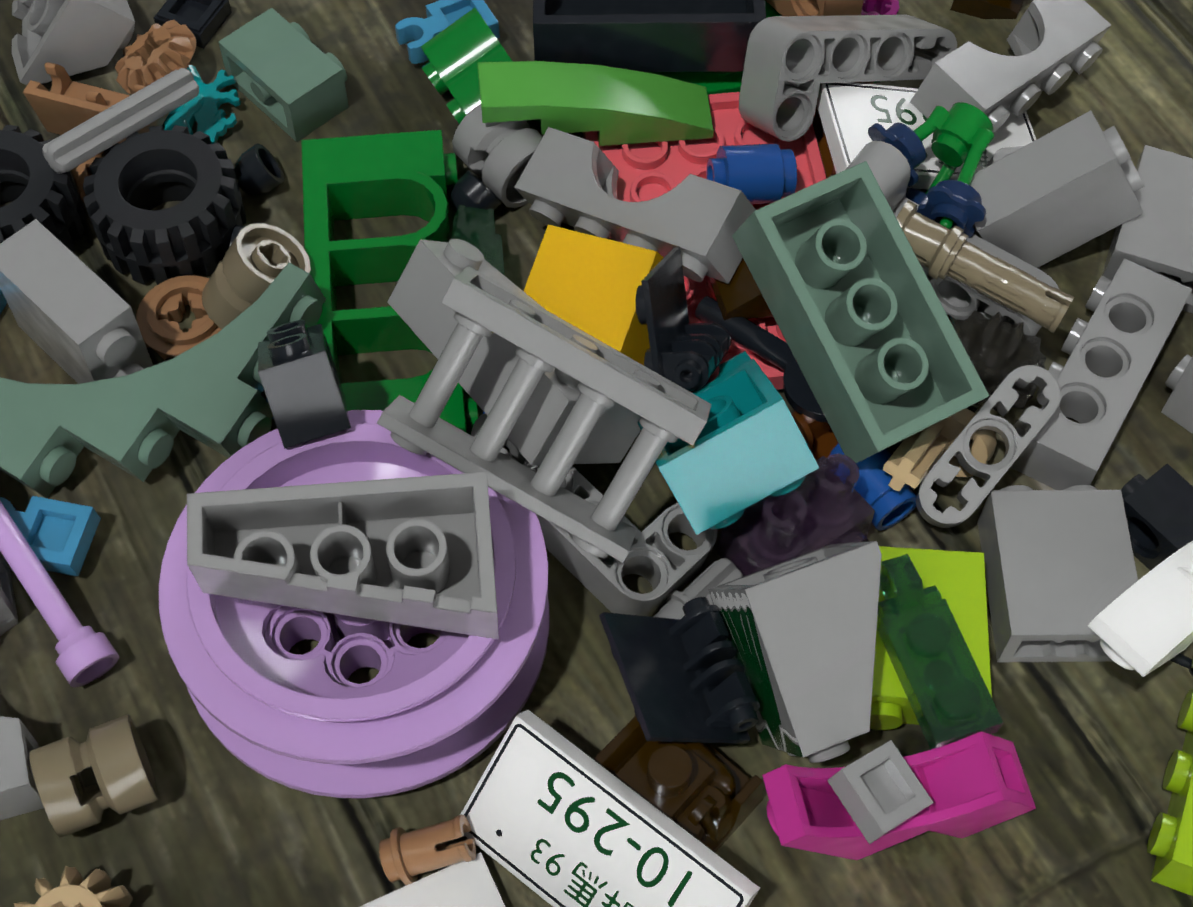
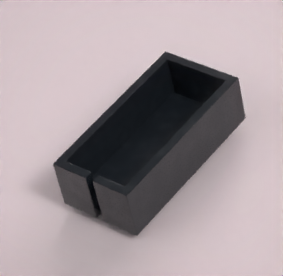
M533 0L534 60L603 65L641 72H742L750 34L755 26L766 18L765 0Z

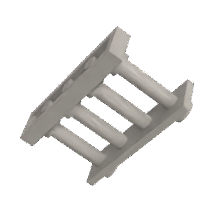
M467 266L453 278L441 300L442 304L456 311L453 317L458 323L415 403L399 395L382 412L377 424L391 431L390 435L393 441L412 453L419 455L430 453L463 473L487 472L488 487L573 534V541L589 554L600 558H606L610 555L623 563L630 552L637 531L634 527L621 521L666 443H674L680 438L693 446L707 423L712 404L472 267ZM495 333L518 346L515 352L520 358L475 438L441 419L440 415L482 337H491ZM554 368H557L578 380L579 384L577 387L582 393L540 467L535 472L500 451L543 373L553 372ZM618 403L641 416L639 423L643 429L598 506H595L561 487V484L606 407H614Z

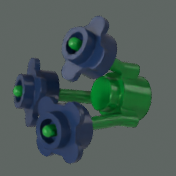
M957 102L953 104L949 111L942 106H936L927 120L914 131L902 123H894L887 130L878 123L869 127L868 135L872 141H882L891 144L906 157L910 165L908 187H912L919 180L918 174L914 169L926 159V151L922 141L933 133L934 143L931 149L934 155L944 164L926 194L909 188L905 197L919 204L918 213L948 229L958 226L965 230L964 233L969 236L968 238H971L975 231L973 225L975 222L983 221L986 215V209L982 205L980 194L970 184L983 152L994 138L993 124L989 117L971 104ZM963 164L957 180H950L956 168Z

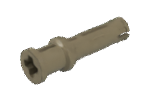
M909 200L896 217L921 265L928 268V275L936 280L938 278L944 280L949 276L1016 313L1018 312L1028 317L1035 323L1047 328L1050 332H1055L1074 296L1066 294L1055 287L1053 288L1027 272L981 250L967 241L969 236L964 233V229L958 226L948 229L917 212V205Z

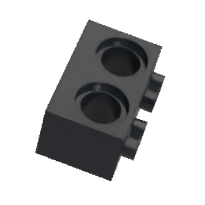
M298 320L269 330L267 332L269 340L258 343V373L284 449L351 428L345 394L322 325L318 324L307 328L304 320Z

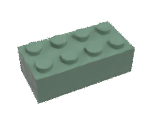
M867 161L753 211L732 235L850 466L989 397L983 382Z

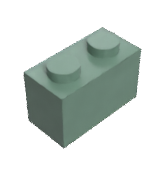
M273 8L268 9L218 41L225 71L228 76L232 75L236 80V83L233 85L296 142L349 108L345 87L347 73L338 58L330 52L323 53L310 41L307 33L298 23H289Z

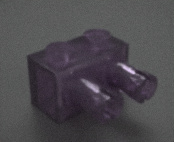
M832 454L827 458L822 456L816 460L819 469L806 475L805 480L796 489L780 496L769 495L745 508L743 515L737 521L722 528L718 555L721 558H727L732 561L743 576L831 544L869 542L867 535L875 510L854 489L860 475L858 466L851 458L842 454Z

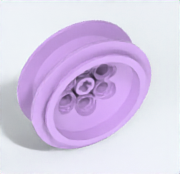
M350 410L348 415L351 428L285 449L278 429L262 435L225 460L205 479L195 493L462 474L463 472L430 453L426 455L415 454L395 443L391 438V431L377 424L383 412L382 410ZM488 487L498 616V640L203 593L187 565L186 505L168 540L159 580V613L162 632L169 654L182 680L186 684L201 718L212 734L232 755L264 777L295 790L336 798H371L417 789L459 770L488 749L501 737L512 724L516 715L520 713L539 678L549 636V601L546 545L536 513ZM421 633H430L438 637L434 644L425 648H415L407 644L412 637ZM305 639L319 641L318 645L308 653L292 654L289 652L291 647L299 641ZM371 667L379 670L376 677L366 683L357 684L347 680L351 673L359 668Z

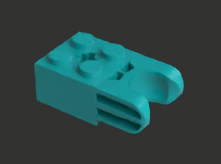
M746 351L718 365L720 371L716 379L704 385L701 389L692 392L712 404L707 423L694 445L692 446L680 438L674 443L667 442L656 460L660 472L696 535L709 528L720 529L734 523L743 515L745 508L769 495L780 496L793 491L802 484L806 475L819 469L784 399L756 361L751 359ZM637 422L640 430H642L643 427L639 422Z

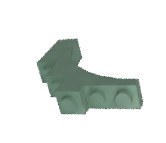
M289 262L257 301L217 334L173 359L126 376L80 384L24 383L0 377V470L44 498H48L54 488L71 475L76 465V457L84 447L144 482L152 469L159 467L167 459L173 447L174 437L179 430L225 457H231L242 447L269 433L271 429L273 414L269 403L261 395L264 388L258 373V343L269 340L267 332L285 323L304 320L307 328L316 325L321 316L322 305L326 300L310 273Z

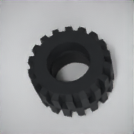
M5 125L0 130V205L7 202L11 203L0 208V243L37 219L73 253L76 250L73 241L80 240L84 232L81 221L85 220V211L70 171L57 174L49 166L48 161L43 156L42 148L44 144L51 140L44 141L42 134L32 129L21 133L19 126Z
M159 125L149 127V132L138 134V132H135L122 143H116L104 150L106 154L104 158L95 157L89 166L92 175L84 179L83 189L86 196L83 199L102 251L107 260L112 261L114 269L122 275L130 272L133 281L146 284L150 279H155L157 285L178 276L197 275L202 272L207 276L213 274L218 266L217 262L223 260L230 247L235 226L246 224V213L231 159L227 157L226 150L219 142L212 144L210 136L201 131L190 135L188 127L175 125L172 130H164L163 126ZM172 201H182L181 203L171 208L155 211L151 210L154 207L161 205L163 203Z

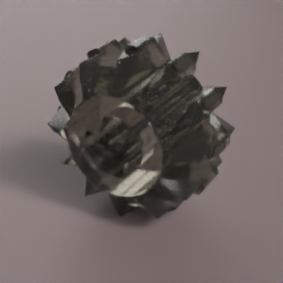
M974 310L968 319H956L953 324L989 397L1007 375L1016 368L1035 365L1045 369L1044 364L1047 357L1039 350L1041 338L1024 334V322L1016 324L1005 322L1000 312L991 319H988L982 313ZM1030 383L1028 387L1022 389L1014 384L1012 388L1017 391L1019 397L1012 407L1024 408L1027 401L1033 397L1037 385ZM989 397L974 404L978 411ZM993 407V408H992V409L995 410L997 413H999L998 410L996 409V407Z

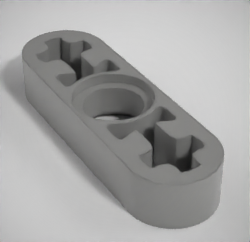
M1026 365L1010 372L924 477L916 491V506L921 516L928 523L941 528H950L963 523L969 518L1054 414L1060 403L1061 391L1056 378L1049 371L1039 366ZM1030 383H1033L1041 389L1037 400L1044 406L1043 409L1040 410L1038 407L1030 406L1014 425L999 416L990 414V410L996 407L999 414L1004 417L1015 404L1019 394L1012 388L1014 384L1019 388L1025 389ZM1013 426L1024 429L1025 434L1020 437ZM983 429L997 432L1003 438L1006 446L1005 456L1002 461L992 465L977 461L972 456L969 448L970 438L973 433ZM955 456L968 473L985 479V483L982 487H979L976 481L971 478L957 495L958 501L963 505L961 511L950 506L944 512H940L933 506L937 494L931 489L933 483H936L944 488L954 479L961 470V468L949 464L950 459Z

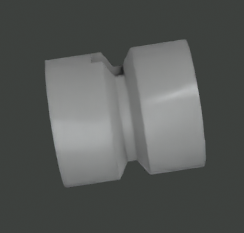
M481 104L476 106L463 118L457 127L452 140L453 152L476 176L482 177L484 184L506 207L517 208L529 203L514 187L543 136L537 130L530 129V125L526 120L482 123Z

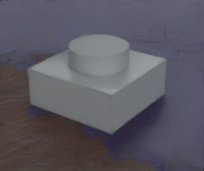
M892 740L842 768L827 780L869 844L934 803Z

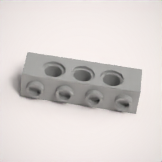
M1125 258L1112 280L1101 276L1085 306L1086 309L1093 311L1094 314L1089 323L1077 318L1061 351L1070 355L1065 366L1053 362L1048 370L1056 378L1060 387L1061 399L1059 406L1016 459L1012 468L1055 490H1064L1075 485H1090L1193 289ZM1040 388L1038 389L1036 395H1038L1041 392ZM1066 417L1072 418L1078 421L1079 423L1073 422ZM1016 428L1017 433L1022 437L1025 434V430Z

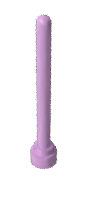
M0 501V552L59 641L55 646V650L59 654L56 660L57 666L71 687H80L94 681L117 663L119 655L104 633H95L91 626H82Z

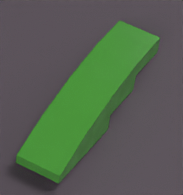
M546 61L478 62L482 123L540 119L542 135L545 134L548 127L566 133L597 131L599 146L713 138L714 129L707 88L705 86L654 73L603 65Z

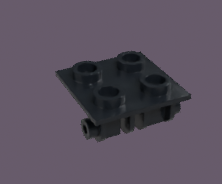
M674 247L641 281L642 285H639L636 291L637 317L641 325H647L650 348L645 353L644 366L688 391H696L707 383L710 375L714 373L722 358L728 353L731 347V336L728 330L718 323L689 324L680 247Z
M698 597L684 604L682 610L685 616L681 619L603 612L599 615L611 646L612 655L619 667L632 701L636 718L641 725L646 741L747 744L751 741L747 730L753 728L759 722L756 712L760 708V703L753 693L744 672L745 668L740 659H732L736 655L737 649L734 642L725 640L729 637L718 606L710 605L706 597Z

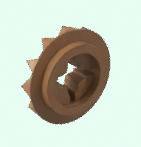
M175 20L167 21L162 26L157 23L153 24L145 34H137V40L132 45L124 47V57L118 60L115 66L118 73L116 81L127 93L132 95L135 93V84L148 86L174 70H179L180 68L187 69L196 49L194 34L186 24L180 25Z
M195 275L174 277L155 286L142 299L137 310L136 322L146 348L151 347L157 351L164 361L171 356L182 354L222 330L209 318L202 304V291L209 278ZM186 305H190L196 319L192 321V328L188 332H183L178 322L182 321L183 313H186Z

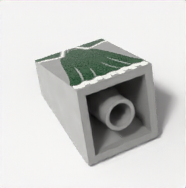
M877 541L831 544L708 589L713 605L718 606L722 613V619L729 634L726 640L734 642L737 653L732 659H740L745 668L744 672L754 695L760 703V708L756 712L759 719L756 728L762 745L787 752L789 756L797 755L803 758L807 756L810 763H818L843 755L850 750L849 739L870 732L882 557Z

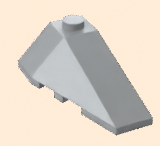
M14 0L12 2V16L22 20V35L17 33L12 39V57L19 81L24 85H27L30 80L40 82L41 84L52 81L51 76L45 70L46 62L63 66L69 76L107 66L116 51L128 45L134 32L135 20L127 0Z

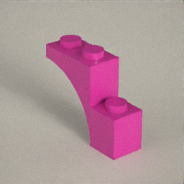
M982 731L947 745L903 757L934 803L871 844L867 842L827 781L844 767L808 768L785 764L762 775L769 799L766 806L767 817L772 829L779 837L781 846L852 860H860L927 831L963 839L1032 811L1036 807L1014 743Z

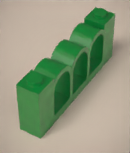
M442 130L301 140L304 247L310 259V275L326 299L322 305L321 316L316 325H322L339 379V355L410 349L425 350L432 353L391 306L337 310L336 286L398 282L420 239L440 242L450 241L447 188H454L458 177L456 154L444 153ZM406 215L417 216L429 222L417 232L402 236L334 241L335 220ZM432 370L424 375L412 378L343 383L341 385L345 394L348 411H384L399 395L415 403ZM457 383L440 418L471 435L473 424L478 419L477 403L472 398H464L463 387Z

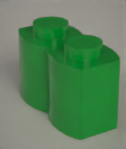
M476 8L470 10L420 46L430 61L422 67V70L440 95H443L448 90L451 92L454 99L448 102L446 106L459 124L473 108L481 104L478 62H513Z

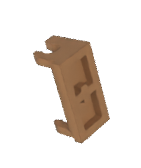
M50 62L45 63V70L52 78L51 90L48 91L40 82L30 80L23 91L46 131L59 135L66 133L130 96L72 81L63 66ZM135 84L134 92L136 93L146 86ZM168 114L137 131L138 134L149 132V127L163 125ZM126 138L123 139V140H121L120 142H118V144H120V143H122L123 141H125Z

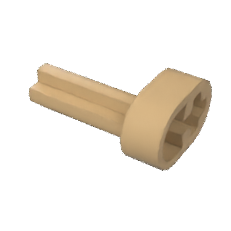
M965 408L904 439L883 466V471L893 476L888 486L898 492L901 491L905 484L915 489L976 414ZM983 429L972 434L970 439L973 442L969 448L972 456L977 461L987 464L994 454L997 441L993 430ZM955 456L950 459L949 464L961 468L956 477L973 476L961 466Z

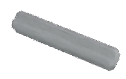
M180 68L179 70H174L44 144L42 148L43 156L48 161L51 169L57 174L68 172L197 97L199 85L188 69Z

